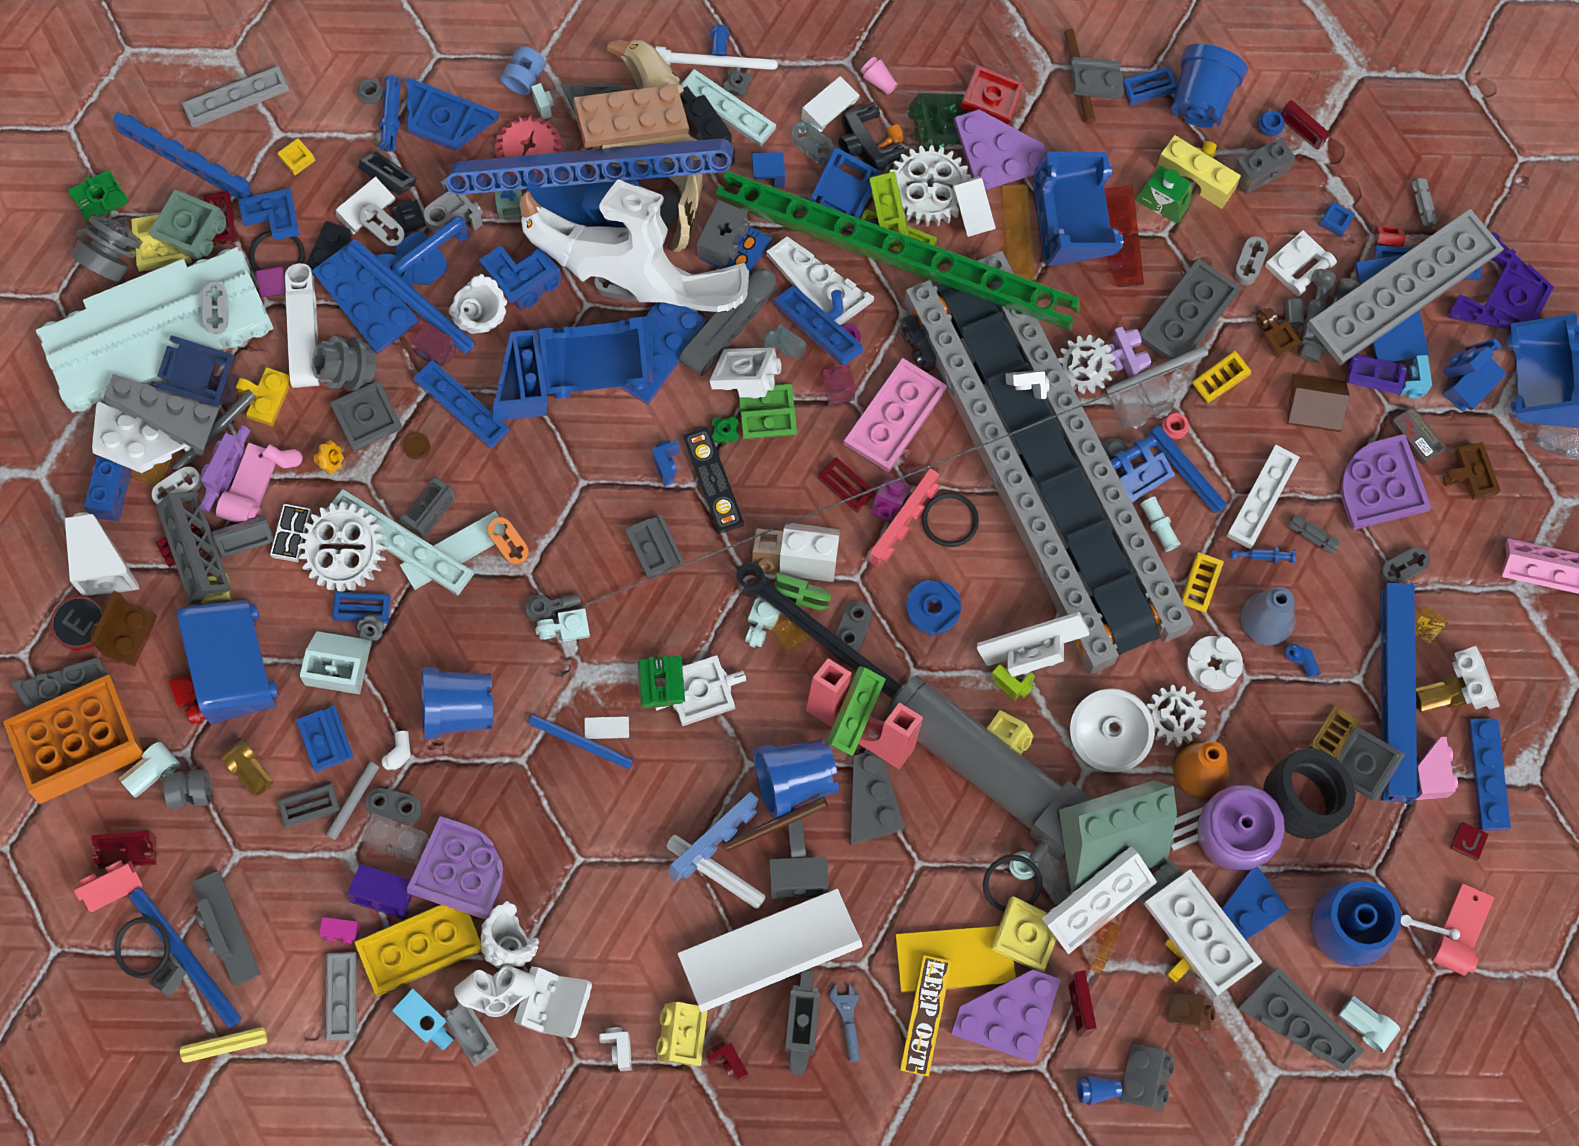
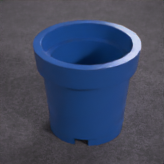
M1210 44L1188 45L1183 52L1180 64L1182 72L1171 111L1176 117H1179V114L1185 116V122L1193 126L1212 128L1217 123L1218 127L1236 88L1240 87L1248 72V66L1243 59L1224 48Z
M422 667L423 739L440 738V734L492 729L493 696L491 695V690H489V687H492L491 673L438 671L437 667Z
M821 738L778 747L769 744L754 748V768L759 790L765 807L772 818L782 816L796 806L838 792L839 782L833 783L832 777L834 774H837V768L829 745H823L825 739Z

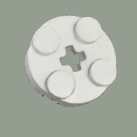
M1208 636L1202 638L1189 651L1186 661L1188 676L1194 684L1206 688L1207 691L1220 692L1227 690L1242 673L1243 660L1241 653L1228 637ZM1211 658L1221 662L1219 670H1215L1214 667L1207 665Z

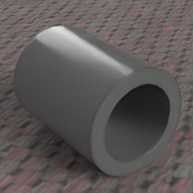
M1301 299L1286 300L1284 302L1285 321H1288L1292 328L1303 326V301Z

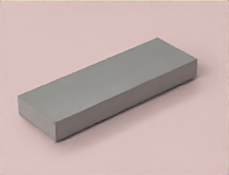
M356 952L327 953V1042L357 1041Z

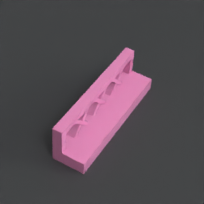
M1507 538L1505 543L1507 556L1501 570L1502 577L1579 594V553Z

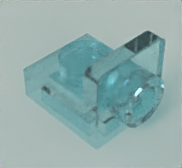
M781 324L775 331L771 330L763 341L764 348L776 349L779 346V349L786 356H793L798 360L806 352V342Z

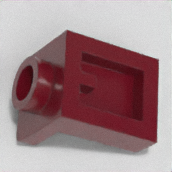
M722 1042L709 1049L710 1055L706 1057L709 1065L725 1057L727 1061L722 1064L730 1079L735 1076L738 1082L749 1077L732 1043L725 1045Z

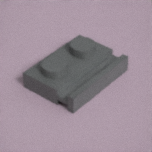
M1073 57L1071 59L1072 94L1121 99L1123 97L1124 86L1122 72H1120L1121 62Z
M658 514L655 518H649L625 529V533L647 579L669 571L679 564H684V560L662 514Z

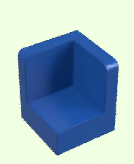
M752 153L754 179L774 178V188L785 187L784 153Z

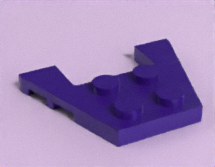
M1492 232L1491 234L1504 249L1491 260L1502 265L1504 269L1486 304L1481 305L1459 294L1447 317L1511 330V324L1538 319L1554 286L1530 264L1526 265L1515 255L1516 251L1513 248L1510 250L1499 240L1501 237L1497 233Z

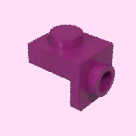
M887 476L883 484L895 479H892ZM897 480L881 487L876 495L871 515L892 523L903 507L910 493L911 486Z

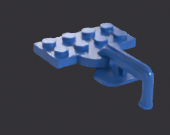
M458 216L430 237L422 232L411 233L396 246L395 255L380 254L377 257L412 288L414 284L430 285L444 275L447 270V261L438 250V247L453 236L460 241L467 240L469 238L468 227L464 218ZM348 243L313 269L312 272L376 354H379L420 322L399 296L347 252V247L350 244Z

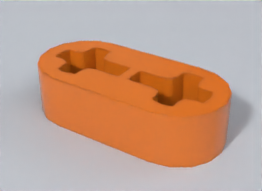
M503 517L492 519L488 523L487 534L504 559L511 564L524 562L528 556V547L513 525ZM496 522L499 525H506L507 528L504 530V533L508 537L507 540H504L500 534L496 536L493 534ZM511 541L515 547H522L523 550L520 552L522 557L520 559L509 557L511 549L507 544Z

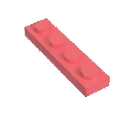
M931 468L870 552L868 562L878 567L882 560L887 562L895 550L892 546L897 539L902 541L910 529L907 526L912 518L915 520L919 518L925 508L922 505L927 497L932 499L940 487L937 484L939 473Z

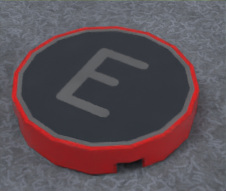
M73 596L64 600L55 608L51 617L50 628L54 638L64 648L73 651L95 647L91 642V630L94 624L99 622L102 617V606L95 599L87 596Z

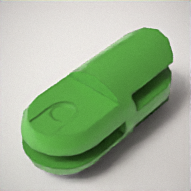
M779 572L776 573L775 579L777 581L774 582L773 587L800 608L802 605L817 610H825L829 607L830 604L827 602L831 600L829 591L809 585V581Z

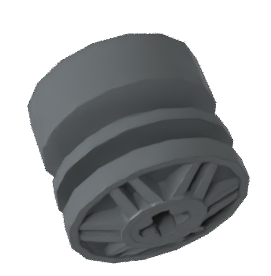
M92 214L89 222L96 228L91 226H85L84 231L92 238V241L79 238L70 255L90 270L113 281L121 282L129 268V265L120 258L121 255L134 258L137 253L129 246L139 249L143 241L119 222Z

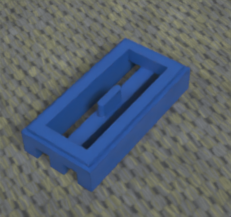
M1170 66L1123 79L1125 95L1129 98V105L1176 93L1178 87ZM1164 76H1168V78L1163 79V80L1152 81V82L1146 83L1145 85H1141V86H1138V87L1131 88L1132 85H1136V84H1139V83H1143V82H1147V81L1154 80V79H1157V78H1161V77H1164Z
M335 592L332 619L333 621L358 622L370 614L339 613V611L382 613V615L376 616L382 620L383 624H389L391 596L385 594ZM340 600L384 603L383 606L340 604Z

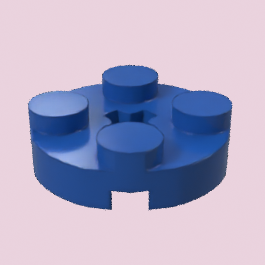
M931 580L919 583L911 590L906 605V613L910 623L918 631L926 633V635L931 637L950 631L957 624L961 612V600L958 592L953 586L943 581L931 582ZM938 602L940 604L938 608L940 612L930 613L927 603L936 604Z

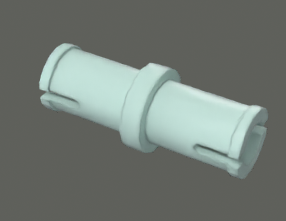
M1154 496L1142 502L1140 506L1151 523L1150 529L1152 532H1156L1164 547V551L1169 552L1180 546L1181 543L1170 526L1171 520L1169 517H1165L1157 502V498Z

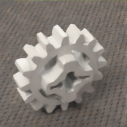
M1088 335L1085 341L1081 336H1078V343L1074 344L1069 340L1068 345L1070 348L1068 350L1063 348L1060 350L1064 354V358H1058V360L1063 365L1062 368L1073 390H1076L1078 387V391L1084 394L1086 388H1088L1091 393H1095V386L1098 385L1102 389L1105 388L1104 379L1112 380L1108 373L1109 371L1116 370V367L1110 364L1116 358L1113 354H1108L1112 349L1110 346L1104 345L1102 339L1098 338L1095 341L1092 335ZM1086 348H1093L1089 352L1082 350ZM1088 361L1089 366L1085 369L1084 362ZM1084 377L1091 379L1087 381H1080Z
M1171 685L1169 692L1161 688L1158 692L1159 696L1153 694L1150 698L1153 704H1147V708L1154 720L1155 731L1157 732L1155 739L1159 740L1161 737H1164L1165 745L1167 746L1171 740L1175 741L1176 747L1182 744V739L1187 744L1191 743L1193 740L1192 735L1198 737L1201 733L1198 728H1203L1206 724L1204 720L1200 719L1206 715V710H1199L1203 701H1195L1193 699L1196 694L1194 691L1189 695L1186 694L1185 686L1180 691H1176L1175 686ZM1167 700V708L1158 711L1159 705ZM1172 711L1175 712V715H1176V716H1181L1180 719L1178 720V722H1177L1175 716H1173V715L1170 716V714L1172 713ZM1193 721L1192 726L1188 730L1183 731L1184 723Z

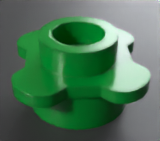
M716 417L713 419L714 434L712 438L714 442L734 443L739 439V434L736 432V427L738 426L737 418L721 419Z

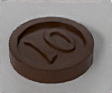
M412 433L403 442V450L411 459H423L430 452L429 439L422 433Z

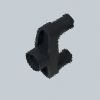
M875 102L857 109L851 108L842 113V123L846 135L839 137L838 140L842 151L853 157L858 155L864 163L877 170L886 168L887 164L900 159L901 154L906 155L905 148L901 147V142H896L891 146L879 149L864 127L863 123L880 117V110L878 106L876 107Z

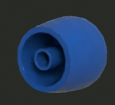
M1349 881L1335 885L1320 897L1312 912L1311 930L1316 945L1326 957L1340 965L1360 967L1375 963L1390 951L1400 930L1401 912L1397 900L1383 886L1369 881Z

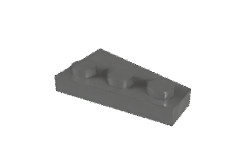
M872 752L853 756L850 846L905 830L884 760Z

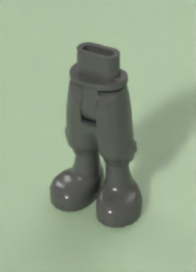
M1325 269L1315 270L1312 276L1316 287L1315 300H1312L1306 306L1307 315L1300 340L1302 348L1299 357L1314 363H1319L1321 355L1325 354L1327 349L1308 327L1307 323L1326 309L1328 295L1336 281V275ZM1349 278L1340 279L1337 282L1331 305L1359 287L1360 283Z

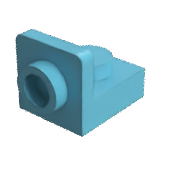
M1428 355L1417 356L1412 365L1409 366L1408 375L1410 381L1404 382L1400 396L1416 399L1427 394L1432 386Z

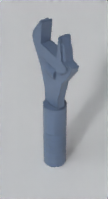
M849 984V995H837V985H834L830 993V999L839 1010L843 1019L849 1062H857L861 1059L853 1017L859 995L855 994L851 984Z

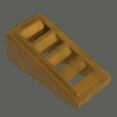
M1335 705L1308 748L1323 750L1336 758L1359 720ZM1338 715L1350 723L1348 728L1335 720V716ZM1330 724L1343 731L1344 734L1341 735L1330 728ZM1325 732L1339 740V742L1335 743L1324 735ZM1322 740L1323 742L1334 748L1333 751H1330L1329 749L1321 745L1319 741Z

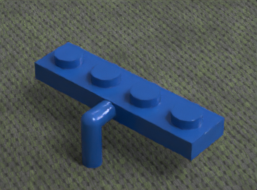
M795 285L774 299L775 307L842 366L863 352V345L835 321L844 313L842 292L840 290L831 292L833 309L827 313Z

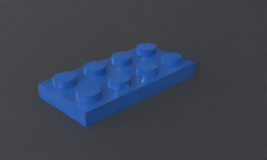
M656 302L645 317L654 319L655 327L653 383L648 384V389L632 390L631 386L619 388L646 405L650 404L680 363L679 358L683 350L708 322V319L686 306Z

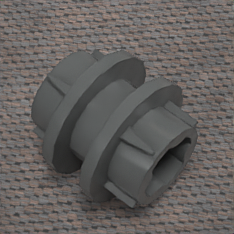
M333 336L328 342L321 341V344L316 346L312 358L313 374L315 378L319 379V382H324L327 388L331 390H338L343 386L345 390L354 392L360 386H367V383L373 380L376 372V356L374 351L369 346L364 345L359 338L352 337L345 341L341 336Z

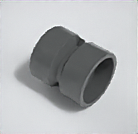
M190 770L188 775H185L182 771L166 773L164 776V795L168 809L186 808L188 803H191L193 807L210 805L212 793L208 770Z

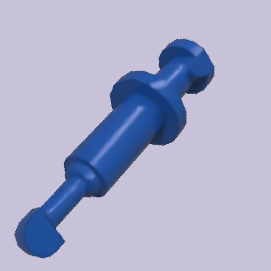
M1274 546V550L1252 549L1249 552L1233 550L1230 553V558L1237 559V556L1251 558V560L1273 561L1274 565L1278 564V560H1288L1290 563L1296 562V550L1292 549V552H1279L1278 546Z

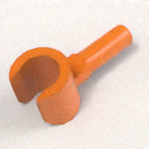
M896 124L888 128L887 134L889 138L885 139L877 147L883 149L896 142H902L904 136L900 126Z

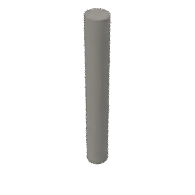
M372 762L368 763L326 833L327 837L336 841L379 766Z

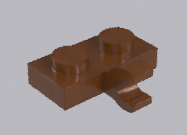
M1483 442L1458 447L1455 450L1460 468L1447 471L1448 475L1443 476L1446 487L1465 481L1472 500L1497 495L1501 491Z

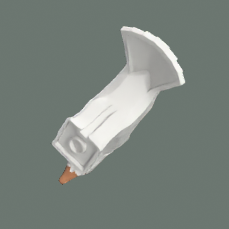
M617 180L601 201L599 209L604 218L623 222L627 228L585 227V225L570 222L541 207L528 191L521 197L519 206L522 213V228L529 241L562 266L567 267L583 282L590 276L603 277L628 289L636 296L639 302L669 303L700 311H729L742 304L747 297L749 271L745 263L720 270L690 274L669 261L663 251V244L668 229L660 216V206L664 199L661 194L631 185L622 180Z

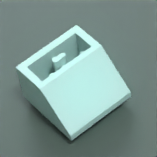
M316 631L305 651L300 673L301 680L305 686L360 694L372 641Z

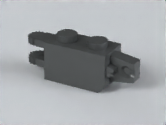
M813 971L801 972L800 986L793 985L790 995L785 1052L791 1053L789 1068L791 1074L797 1077H801V1075L806 1073L808 1055H814L820 993L819 988L812 987Z

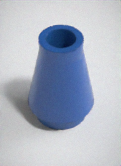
M1084 1076L1083 1079H1078L1077 1081L1078 1100L1080 1103H1086L1088 1106L1111 1098L1121 1097L1122 1085L1119 1079L1111 1080Z

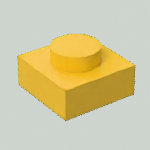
M299 138L277 153L280 160L294 176L316 161L314 155Z

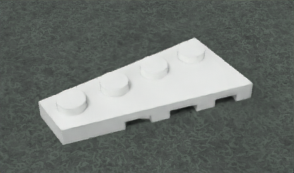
M789 237L784 238L767 251V257L787 280L802 291L825 313L833 309L831 292L834 290L842 292L844 313L835 320L840 326L874 301V296L868 292L864 293L856 287L854 282L848 278L844 279L834 272L835 269L828 264L824 265L814 258L812 253Z

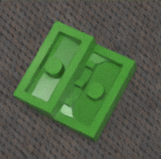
M792 384L774 385V389L768 390L765 397H739L743 439L797 435Z

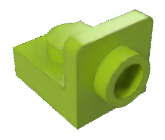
M1001 665L992 672L990 680L1013 701L1019 696L1025 698L1035 687L1032 684L1035 679V675L1032 672L1020 683L1018 676L1012 677L1008 668L1005 669Z

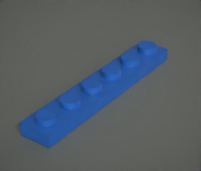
M119 112L112 119L120 134L225 192L229 191L233 197L242 199L253 196L249 187L250 184L246 179L239 175L234 177L218 163L213 165L207 162L196 151L189 152L177 140L164 138L157 129L153 127L148 129L141 125V122L131 115L125 116Z

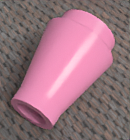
M873 57L861 69L864 75L863 78L884 91L887 95L898 86V83L893 79L881 59L878 60L876 57Z

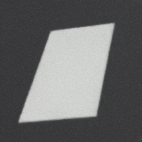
M629 717L585 718V738H629Z

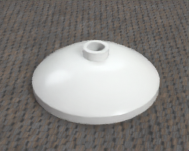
M1102 689L1088 695L1077 706L1070 723V735L1076 752L1087 764L1105 772H1122L1135 767L1147 756L1154 742L1155 725L1149 709L1137 696L1121 689ZM1110 723H1118L1120 730L1113 731L1110 728Z

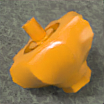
M332 440L319 445L318 453L314 455V462L319 465L320 469L325 470L331 475L335 471L342 469L344 456L341 452V446L336 445Z

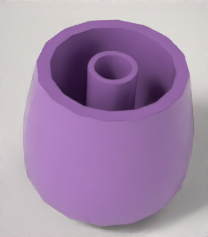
M1233 785L1217 792L1203 807L1198 821V843L1204 856L1214 865L1226 870H1251L1268 862L1279 850L1285 834L1284 816L1277 802L1265 791L1250 785Z

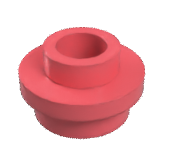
M1172 413L1163 420L1162 429L1171 439H1181L1188 433L1189 422L1182 414ZM1176 424L1180 429L1177 431L1173 430L1171 425Z

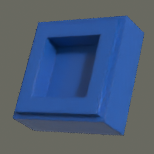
M1332 201L1319 226L1342 238L1355 213Z

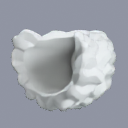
M480 274L473 277L467 285L455 294L454 303L449 308V314L452 316L455 325L471 334L489 332L503 321L506 314L505 306L507 305V300L504 298L503 291L498 288L496 280Z
M505 901L503 905H497L492 909L489 918H486L482 924L481 951L485 956V960L498 969L505 965L521 967L526 962H530L536 955L539 944L538 938L534 937L529 940L526 937L524 931L519 926L518 917L514 916L517 912V907L509 901Z

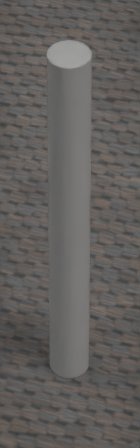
M1205 345L1106 388L1107 394L1186 362L1189 364L1209 355ZM1156 376V377H1154V378H1151V379H1149V380H1146V381H1144V382H1141V383H1139V384H1136V385H1134V386H1132V387L1126 388V389H1124V390H1122V391H1119V392H1116V393H1114V394H1112V395H1109V398L1114 397V396H1116V395H1118V394H1121V393H1123V392H1125V391H1127V390H1130V389H1132V388H1134V387H1137V386H1139V385H1141V384H1143V383H1146V382H1148V381H1150V380H1152V379H1155V378H1157V377H1159V376Z

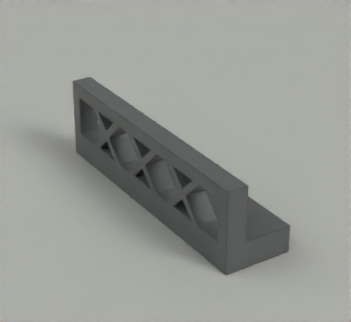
M168 493L156 508L189 604L199 603L208 594L227 593L231 587L204 510L199 508L201 501L198 493ZM181 501H191L194 512L190 513L183 508ZM191 523L201 530V538L191 531ZM199 548L209 553L211 559L209 562L200 557ZM208 572L217 577L219 585H210L207 577Z

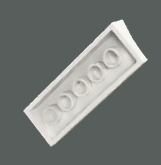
M835 889L679 952L678 956L700 1011L704 1012L863 946L839 890Z

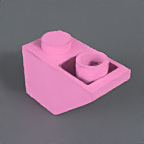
M1440 737L1417 764L1416 800L1448 798L1456 792L1458 779L1456 773L1452 772L1453 750L1451 745L1447 743V737Z

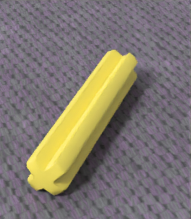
M260 1027L181 1046L180 1057L183 1062H191L267 1043V1033L264 1028Z

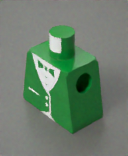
M1158 166L1137 195L1135 201L1178 224L1191 204L1192 184L1181 177L1176 170H1168L1163 166Z

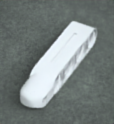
M298 263L290 266L285 273L289 374L292 388L320 386L319 379L315 378L312 370L313 353L316 346L319 345L314 276L308 265Z

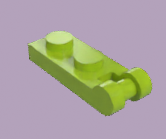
M895 171L869 178L879 226L887 229L898 226L899 233L910 237Z

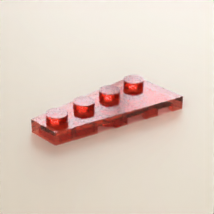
M1133 185L1104 188L1110 228H1117L1123 236V246L1115 255L1105 256L1118 288L1144 285Z

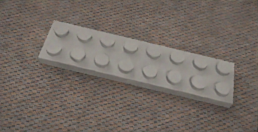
M1469 209L1315 316L1307 325L1337 363L1342 365L1500 254L1504 248L1475 213Z

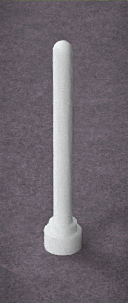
M656 46L657 52L668 65L670 63L768 70H774L778 67V62L774 59L671 53V50H666V47Z

